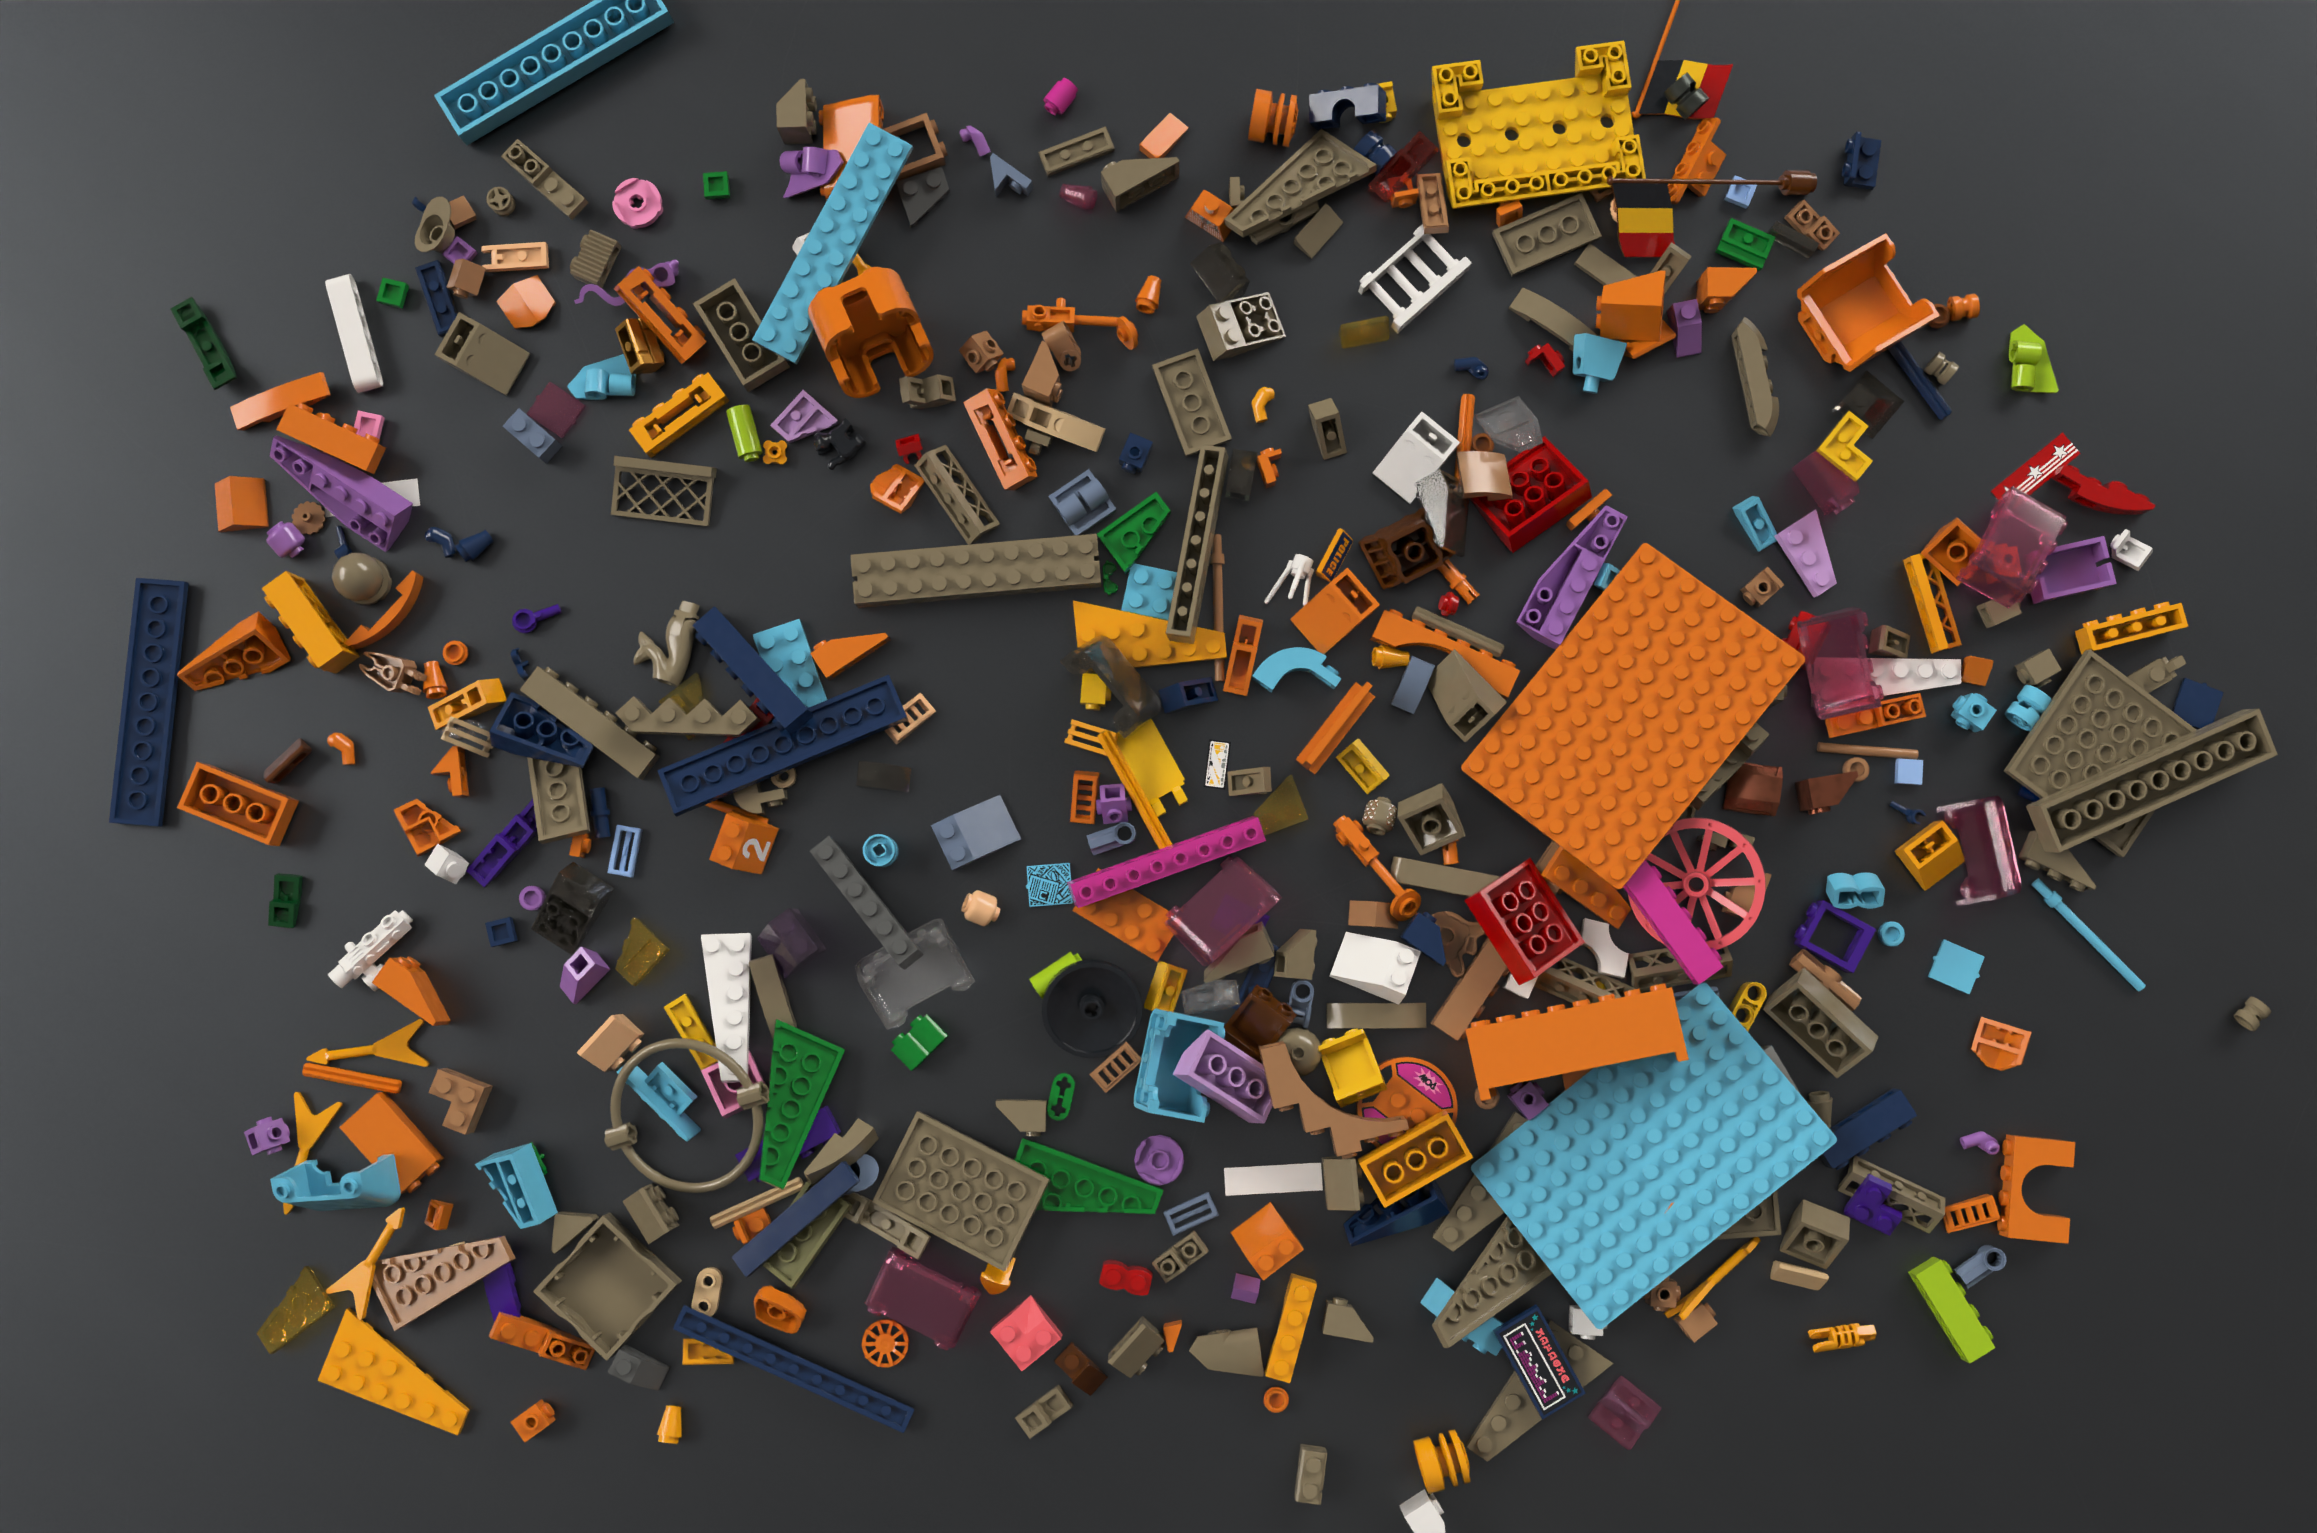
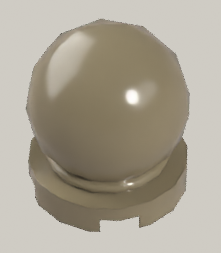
M356 552L345 555L333 566L332 580L339 594L360 605L369 606L379 600L382 601L390 592L392 578L386 568V564L365 553Z

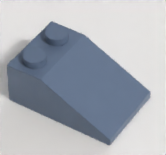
M1001 795L931 825L953 871H957L1021 840Z

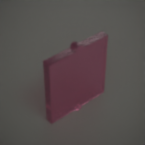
M549 382L540 396H536V401L527 415L563 439L572 424H576V419L585 408V405Z

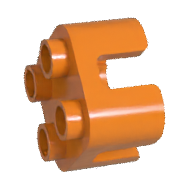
M871 267L855 278L834 287H826L820 290L809 305L808 316L826 358L830 362L843 392L850 397L865 398L880 391L881 387L871 367V362L889 352L895 353L905 376L914 377L925 371L933 360L934 352L920 323V318L899 274L892 269Z

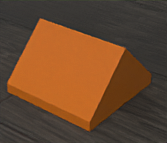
M228 476L215 483L218 532L269 527L264 478Z
M1957 517L1938 530L1921 551V554L1958 586L1994 550Z

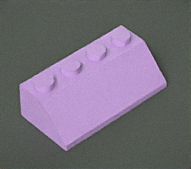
M1210 1030L1202 1033L1183 1052L1173 1073L1174 1076L1248 1123L1265 1124L1271 1111L1272 1103L1263 1064Z

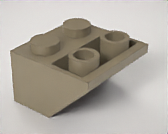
M800 79L776 103L777 129L784 144L813 143V135H817V122L813 117V111H817L816 97L813 96L812 87H808L806 79Z
M1342 1156L1322 1157L1326 1208L1328 1210H1360V1204L1364 1203L1363 1188L1358 1186L1357 1178H1362L1361 1166L1358 1160L1354 1157L1342 1159Z
M654 1183L642 1187L623 1200L624 1205L648 1244L679 1226L677 1222L679 1217L673 1207H668L664 1200L666 1198L664 1191L659 1185L655 1186Z

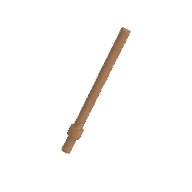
M1214 534L1212 554L1210 555V565H1212L1214 631L1224 633L1222 565L1225 564L1224 554H1222V535ZM1224 659L1214 660L1215 682L1225 681Z

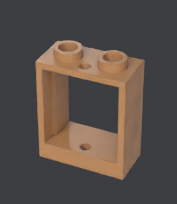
M927 113L883 129L898 137L925 126L935 154L904 165L896 181L946 165L944 156L948 154L943 141L938 143L936 134H939L936 122L934 119L929 120Z

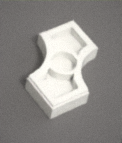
M1587 918L1583 919L1580 935L1585 943L1582 946L1587 947L1594 954L1598 963V973L1621 979L1625 978L1629 953L1623 952L1613 943L1609 934V924Z

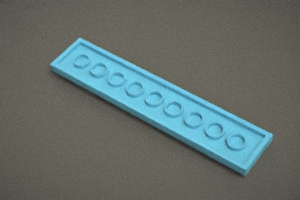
M868 123L752 339L755 343L798 364L815 332L808 316V308L811 301L820 290L841 284L913 150L911 144Z

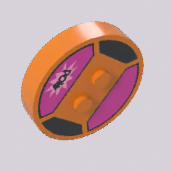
M1396 1057L1378 1064L1387 1090L1356 1102V1115L1373 1118L1404 1116L1407 1119L1409 1129L1444 1109L1455 1125L1458 1112L1456 1094L1447 1076L1433 1064L1414 1057ZM1386 1134L1378 1136L1379 1140L1371 1143L1379 1147L1395 1137H1389Z

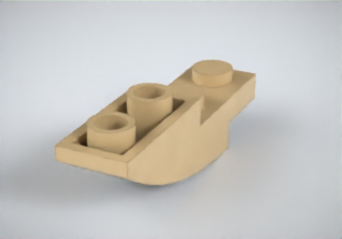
M1013 393L1007 410L1015 420L1027 426L1095 452L1098 451L1106 430L1103 427L1018 393Z

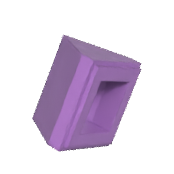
M1236 1273L1231 1298L1255 1304L1259 1294L1261 1279Z

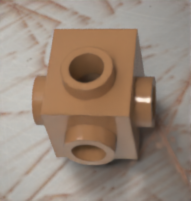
M987 330L972 335L959 349V352L975 373L993 370L999 364L997 362L998 359L1004 354Z
M1669 1275L1645 1294L1643 1299H1645V1303L1653 1306L1655 1311H1668L1669 1307L1676 1308V1301H1680V1286H1677V1282L1671 1279ZM1662 1290H1665V1298L1660 1297Z

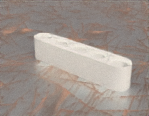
M346 274L326 280V289L355 390L358 393L383 387L382 375L353 276Z

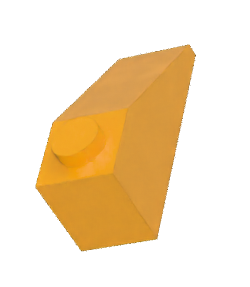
M499 678L478 680L430 705L428 710L435 730H439L447 726L451 716L463 721L505 703L507 698Z

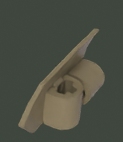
M1257 1327L1231 1331L1230 1329L1212 1331L1208 1335L1197 1336L1189 1349V1352L1208 1370L1258 1377L1264 1376Z

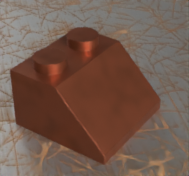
M1858 771L1795 782L1800 812L1808 810V814L1813 815L1831 811L1830 806L1840 803L1858 777Z

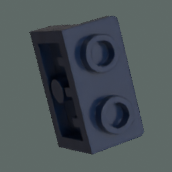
M1856 131L1850 139L1848 138L1845 146V153L1848 154L1847 162L1844 163L1842 168V177H1845L1844 186L1873 190L1876 185L1881 140L1861 137L1862 132Z

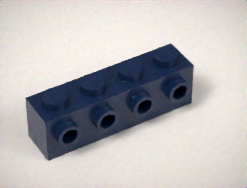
M1893 1088L1829 1128L1836 1136L1837 1142L1819 1157L1826 1167L1835 1168L1836 1170L1841 1169L1849 1163V1158L1854 1155L1861 1156L1870 1150L1869 1146L1876 1141L1881 1143L1890 1138V1133L1895 1129L1901 1130L1912 1123L1911 1119L1916 1117L1917 1114L1901 1089Z

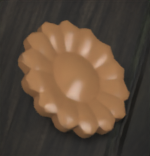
M306 501L294 509L292 523L302 534L312 535L314 532L318 533L324 527V522L326 521L324 517L325 511L317 503Z

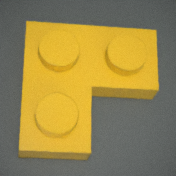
M1848 411L1816 451L1855 482L1873 462L1872 459L1854 446L1869 426L1852 412Z

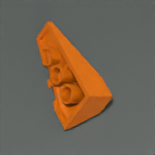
M258 611L225 633L177 672V676L194 691L224 684L226 680L238 677L240 680L248 678V675L258 672L262 674L270 673L289 662L291 657L276 627Z

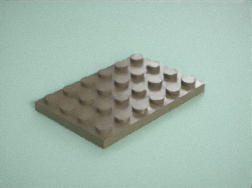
M917 1111L872 1202L996 1268L1006 1271L1051 1179Z

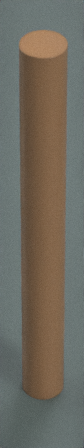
M1818 742L1817 752L1915 760L1918 758V750L1823 742Z

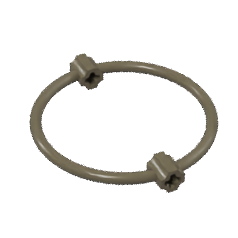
M687 1038L658 1041L635 1053L619 1072L612 1090L610 1104L613 1127L605 1131L604 1140L607 1147L611 1148L612 1151L621 1148L629 1161L643 1175L661 1186L685 1193L713 1191L735 1181L753 1162L763 1135L764 1123L761 1105L770 1101V1092L767 1085L762 1081L753 1083L743 1068L717 1047ZM675 1048L691 1049L705 1053L724 1064L742 1084L743 1087L736 1090V1099L739 1106L744 1110L752 1109L753 1133L749 1148L743 1159L733 1170L724 1176L700 1183L677 1181L652 1169L639 1157L631 1146L637 1142L638 1133L635 1125H632L630 1122L622 1124V1092L633 1069L654 1053Z

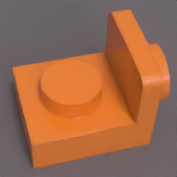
M1273 447L1261 451L1260 455L1257 456L1256 463L1265 488L1275 486L1276 478L1279 477L1275 463L1271 464L1270 462L1281 458V449L1274 450Z
M766 1207L734 1221V1235L738 1241H742L743 1245L752 1240L772 1222Z

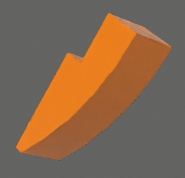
M1239 615L1223 691L1247 696L1263 624L1262 619Z

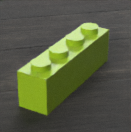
M1931 1257L1908 1272L1962 1360L1972 1363L1995 1349L1991 1341L1994 1339L1993 1335L1986 1326H1982L1978 1318L1980 1315L1977 1309L1966 1301L1964 1288L1959 1282L1955 1283L1950 1275L1953 1271L1945 1260Z

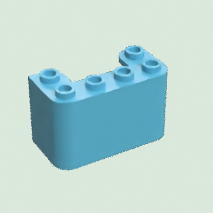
M1154 1009L1151 1013L1134 1093V1106L1148 1113L1204 1123L1205 1117L1208 1116L1210 1111V1103L1207 1102V1098L1201 1095V1092L1174 1076L1173 1073L1183 1052L1206 1030H1210L1224 1039V1023L1212 1019Z

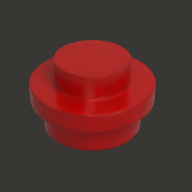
M1447 592L1445 596H1441L1438 608L1443 616L1456 613L1459 604L1458 596H1454L1452 592Z

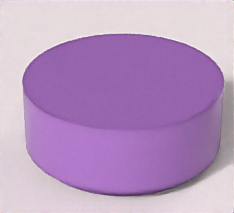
M527 886L521 891L519 902L524 909L536 911L544 906L546 894L540 887Z

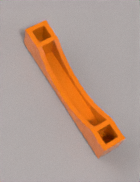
M1394 609L1382 612L1370 640L1394 649L1407 646H1424L1435 648L1448 654L1455 649L1504 700L1509 697L1520 670L1515 668L1516 665L1505 659H1502L1500 662L1492 658V653L1480 649L1479 652L1471 649V644L1460 639H1457V641L1447 638L1448 634L1441 630L1435 629L1433 632L1425 628L1426 624L1419 620L1412 619V621L1404 619L1402 618L1403 614Z

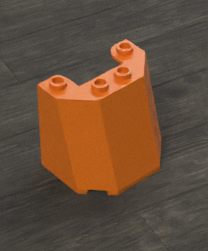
M1886 233L1823 268L1797 290V298L1801 300V311L1798 312L1799 323L1824 361L1830 364L1833 362L1843 365L1844 370L1849 372L1940 316L1934 304L1927 299H1920L1912 304L1908 295L1898 283L1895 275L1887 266V263L1895 257L1896 251L1894 243Z

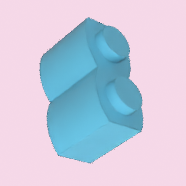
M1865 872L1852 876L1847 873H1835L1827 876L1826 893L1834 907L1850 909L1860 906L1873 909L1883 906L1885 889L1876 874Z

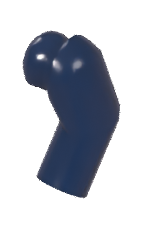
M1479 358L1454 359L1455 372L1468 370L1479 380L1487 378L1489 373L1488 367Z
M431 527L425 532V539L429 543L436 542L442 546L445 558L457 555L450 533L438 527Z

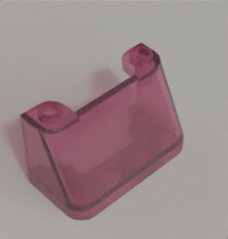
M1229 855L1220 864L1222 869L1182 907L1179 908L1175 905L1166 914L1168 919L1164 924L1203 967L1210 965L1282 898L1271 885L1238 855L1234 858Z
M893 1246L889 1250L865 1301V1304L868 1306L867 1310L876 1316L883 1314L935 1340L934 1344L944 1350H948L949 1347L955 1348L983 1291L974 1286L970 1288L965 1286L963 1289V1283H957L915 1262L914 1258L909 1257L908 1260H905L904 1251Z

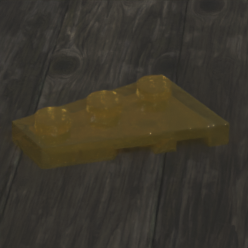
M305 1266L302 1269L300 1277L294 1285L289 1287L285 1298L278 1307L274 1308L257 1332L269 1354L276 1353L335 1308L310 1266Z

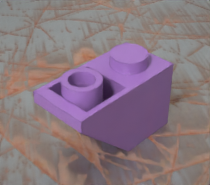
M580 947L563 966L560 988L573 1004H577L610 968L597 952Z

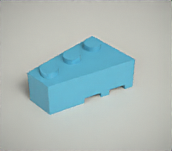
M531 1143L494 1153L475 1164L479 1170L483 1169L491 1180L488 1183L493 1190L497 1188L504 1198L503 1205L520 1229L538 1225L558 1213Z

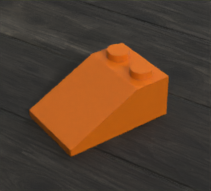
M401 956L399 958H389L372 983L432 1026L448 1025L451 1020L426 972L419 968L421 964L409 956L407 958Z

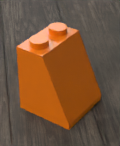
M1657 271L1604 285L1602 296H1597L1596 311H1601V314L1597 313L1596 328L1600 329V337L1618 340L1660 341L1666 271Z
M1271 1202L1231 1231L1242 1252L1262 1280H1265L1304 1250L1301 1242Z

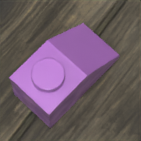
M1697 299L1673 303L1667 310L1670 328L1676 333V337L1673 339L1676 358L1700 354L1702 348V321Z

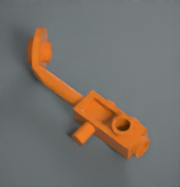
M1064 298L1056 300V307L1028 305L1027 310H1022V325H1027V330L1046 331L1061 321L1067 324L1071 332H1074V325L1116 327L1118 338L1128 349L1132 350L1138 346L1137 330L1134 324L1124 316L1075 315V307H1066V300Z
M1345 815L1341 816L1333 823L1337 832V840L1343 846L1348 845L1365 867L1370 865L1395 894L1396 897L1390 906L1392 917L1398 921H1406L1413 917L1421 905L1420 894L1414 889L1403 890L1378 860L1379 852L1373 847L1369 839L1363 835L1364 829L1357 820L1352 821L1349 817L1346 818Z

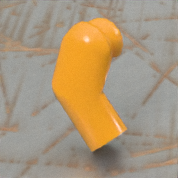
M1270 387L1260 388L1251 402L1256 423L1268 420L1265 405L1268 401L1274 399L1275 396L1274 390Z

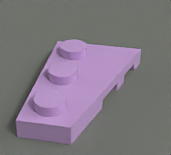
M1816 509L1774 536L1813 598L1837 584Z

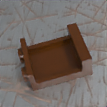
M1256 984L1224 1025V1040L1261 1063L1259 1046L1275 1043L1286 1028L1292 1024L1297 1014L1293 1012V1009L1288 1004L1281 1003L1273 997V994L1268 989Z

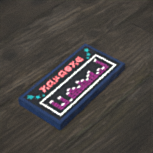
M1536 1304L1493 1330L1542 1419L1586 1394Z

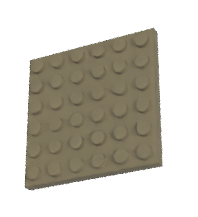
M2091 649L2085 650L2004 772L2042 799L2191 733L2196 729ZM2155 810L2093 838L2118 857H2124Z

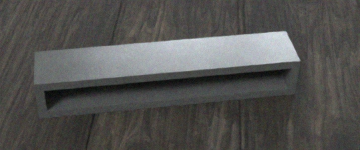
M828 836L810 850L813 857L898 966L906 970L924 955L835 840Z

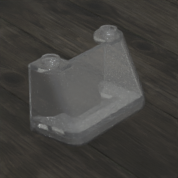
M934 919L908 933L924 955L906 970L898 966L884 947L862 958L855 965L858 983L887 1030L892 1027H899L906 1021L907 1009L948 987L955 991H965L975 982L974 976L942 919Z

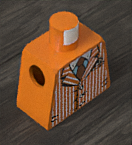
M1203 190L1185 218L1224 242L1231 232V229L1224 225V219L1233 211V208L1207 190Z

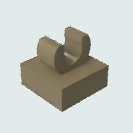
M1032 427L1027 429L1025 439L1032 441L1029 453L1039 455L1043 445L1048 447L1052 444L1054 436Z

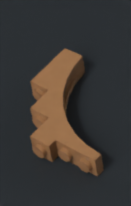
M1283 1041L1259 1046L1273 1108H1279V1111L1293 1109V1104H1298L1303 1129L1306 1133L1310 1132L1311 1135L1324 1133L1325 1128L1329 1127L1334 1152L1337 1157L1342 1156V1159L1356 1156V1152L1362 1151L1361 1140H1364V1143H1370L1379 1140L1378 1136L1388 1134L1389 1137L1402 1135L1403 1130L1409 1129L1407 1119L1404 1116L1388 1118L1362 1117L1344 1112L1328 1104L1313 1093L1302 1081L1291 1062L1286 1044Z

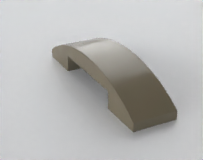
M1525 288L1521 289L1508 308L1526 321L1532 320L1568 344L1571 351L1574 348L1575 334L1588 333L1596 335L1580 320L1558 305Z
M1326 1003L1327 1028H1426V1003H1400L1399 1005L1396 1003Z
M856 1192L843 1196L852 1204V1207L845 1215L847 1219L863 1225L897 1245V1248L917 1260L920 1259L931 1236L909 1221L873 1203L872 1200Z

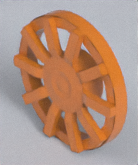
M881 1319L873 1322L866 1329L862 1337V1351L865 1358L877 1367L887 1368L895 1366L903 1360L909 1349L907 1331L900 1323L891 1319ZM881 1324H889L887 1332H883ZM875 1326L878 1327L879 1336L871 1331ZM893 1326L900 1330L894 1335L891 1334ZM869 1334L876 1341L866 1342L867 1335ZM903 1334L905 1342H896L895 1338ZM866 1346H875L876 1348L868 1353ZM895 1346H904L903 1352L901 1353L896 1350ZM880 1352L878 1361L871 1357L875 1353ZM890 1352L895 1353L899 1358L893 1361ZM884 1354L887 1355L889 1363L881 1362Z

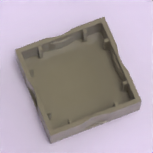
M607 1213L584 1235L570 1256L558 1264L533 1292L558 1316L571 1323L580 1336L607 1361L619 1351L682 1280L611 1213Z

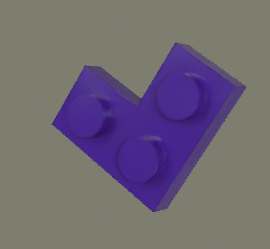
M1871 1174L1867 1175L1844 1207V1215L1889 1236L1902 1220V1212L1883 1204L1892 1191V1184Z

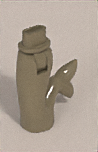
M682 601L679 610L674 611V615L671 617L666 628L668 658L655 645L653 640L641 631L638 636L640 648L634 656V665L651 659L653 664L652 678L658 682L678 687L689 665L696 629L692 625L699 620L697 613L700 606L695 603Z

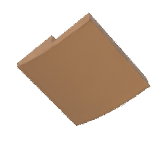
M1488 451L1457 452L1456 458L1464 499L1487 496L1488 501L1512 498L1513 495L1504 454Z

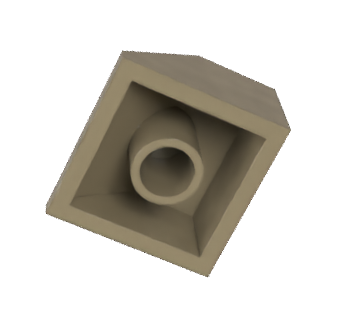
M1443 783L1398 802V819L1420 855L1465 837L1454 802Z
M1803 1199L1792 1213L1780 1245V1251L1827 1270L1849 1241L1850 1218Z
M1142 1316L1109 1352L1108 1363L1129 1378L1134 1374L1139 1376L1148 1366L1146 1361L1151 1355L1156 1357L1165 1347L1163 1344L1165 1336Z

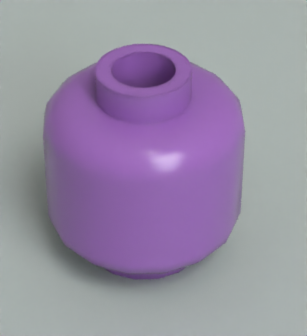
M281 521L267 532L269 535L266 539L267 544L281 558L288 555L294 558L304 550L301 545L304 543L305 538L291 522L284 524Z

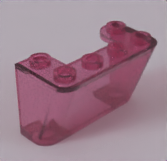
M1853 606L1797 622L1816 715L1820 720L1881 707L1880 700L1884 699L1881 685H1876L1875 681L1871 680L1870 673L1874 672L1873 664L1870 658L1867 659L1865 649H1868L1867 637L1865 634L1862 635L1865 627L1868 626V618L1865 611H1861V608Z

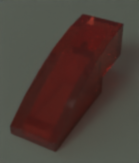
M1419 131L1403 149L1401 148L1368 186L1387 202L1393 197L1395 192H1398L1425 166L1439 149Z

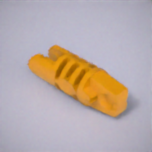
M1859 1323L1808 1331L1809 1338L1811 1339L1828 1337V1341L1812 1346L1814 1353L1863 1346L1865 1342L1875 1340L1877 1336L1874 1325L1860 1326Z

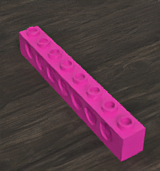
M1251 816L1071 880L1067 884L1075 906L1080 908L1266 841L1259 818Z

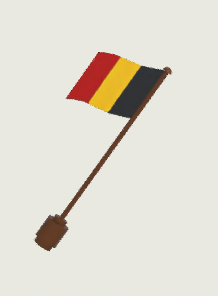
M1785 170L1778 180L1613 178V176H1609L1606 180L1607 184L1612 187L1616 203L1618 240L1624 257H1661L1671 242L1675 244L1673 208L1667 184L1778 185L1783 195H1808L1813 193L1817 187L1816 174L1811 173L1809 170Z

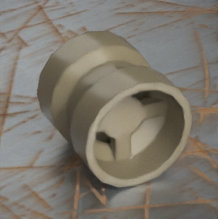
M1939 351L1923 371L1929 375L1936 376L1937 381L1945 385L1955 374L1959 365L1953 361L1949 362L1946 356Z
M2251 996L2246 1000L2245 1007L2239 1009L2233 1016L2239 1024L2254 1032L2260 1026V1021L2266 1019L2272 1012L2266 1004Z

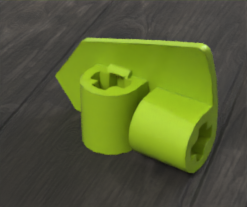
M2025 324L2012 331L2009 344V361L2013 362L2011 389L2033 393L2058 392L2059 389L2044 340Z

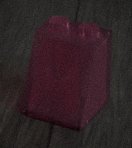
M1817 451L1808 455L1792 468L1825 515L1832 511L1837 515L1856 502L1853 497L1860 493L1858 481L1854 482Z

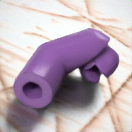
M966 126L965 129L960 130L959 133L963 142L972 140L979 156L991 152L982 132L972 126Z

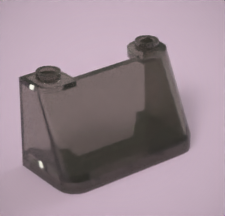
M1097 636L1060 660L1065 668L1074 675H1082L1087 671L1091 674L1095 671L1124 707L1115 714L1113 721L1115 728L1124 739H1129L1160 712L1161 701L1108 637Z

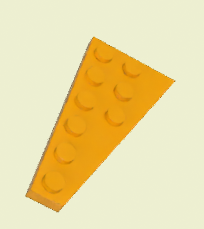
M1073 600L1080 674L1227 658L1225 633L1197 627L1194 644L1170 641L1166 635L1167 620Z
M350 1307L347 1308L317 1381L452 1434L459 1435L470 1409L448 1390L441 1388L428 1373L425 1374L421 1371L415 1362L388 1339L381 1337L368 1322L365 1323L363 1320H359L355 1311Z

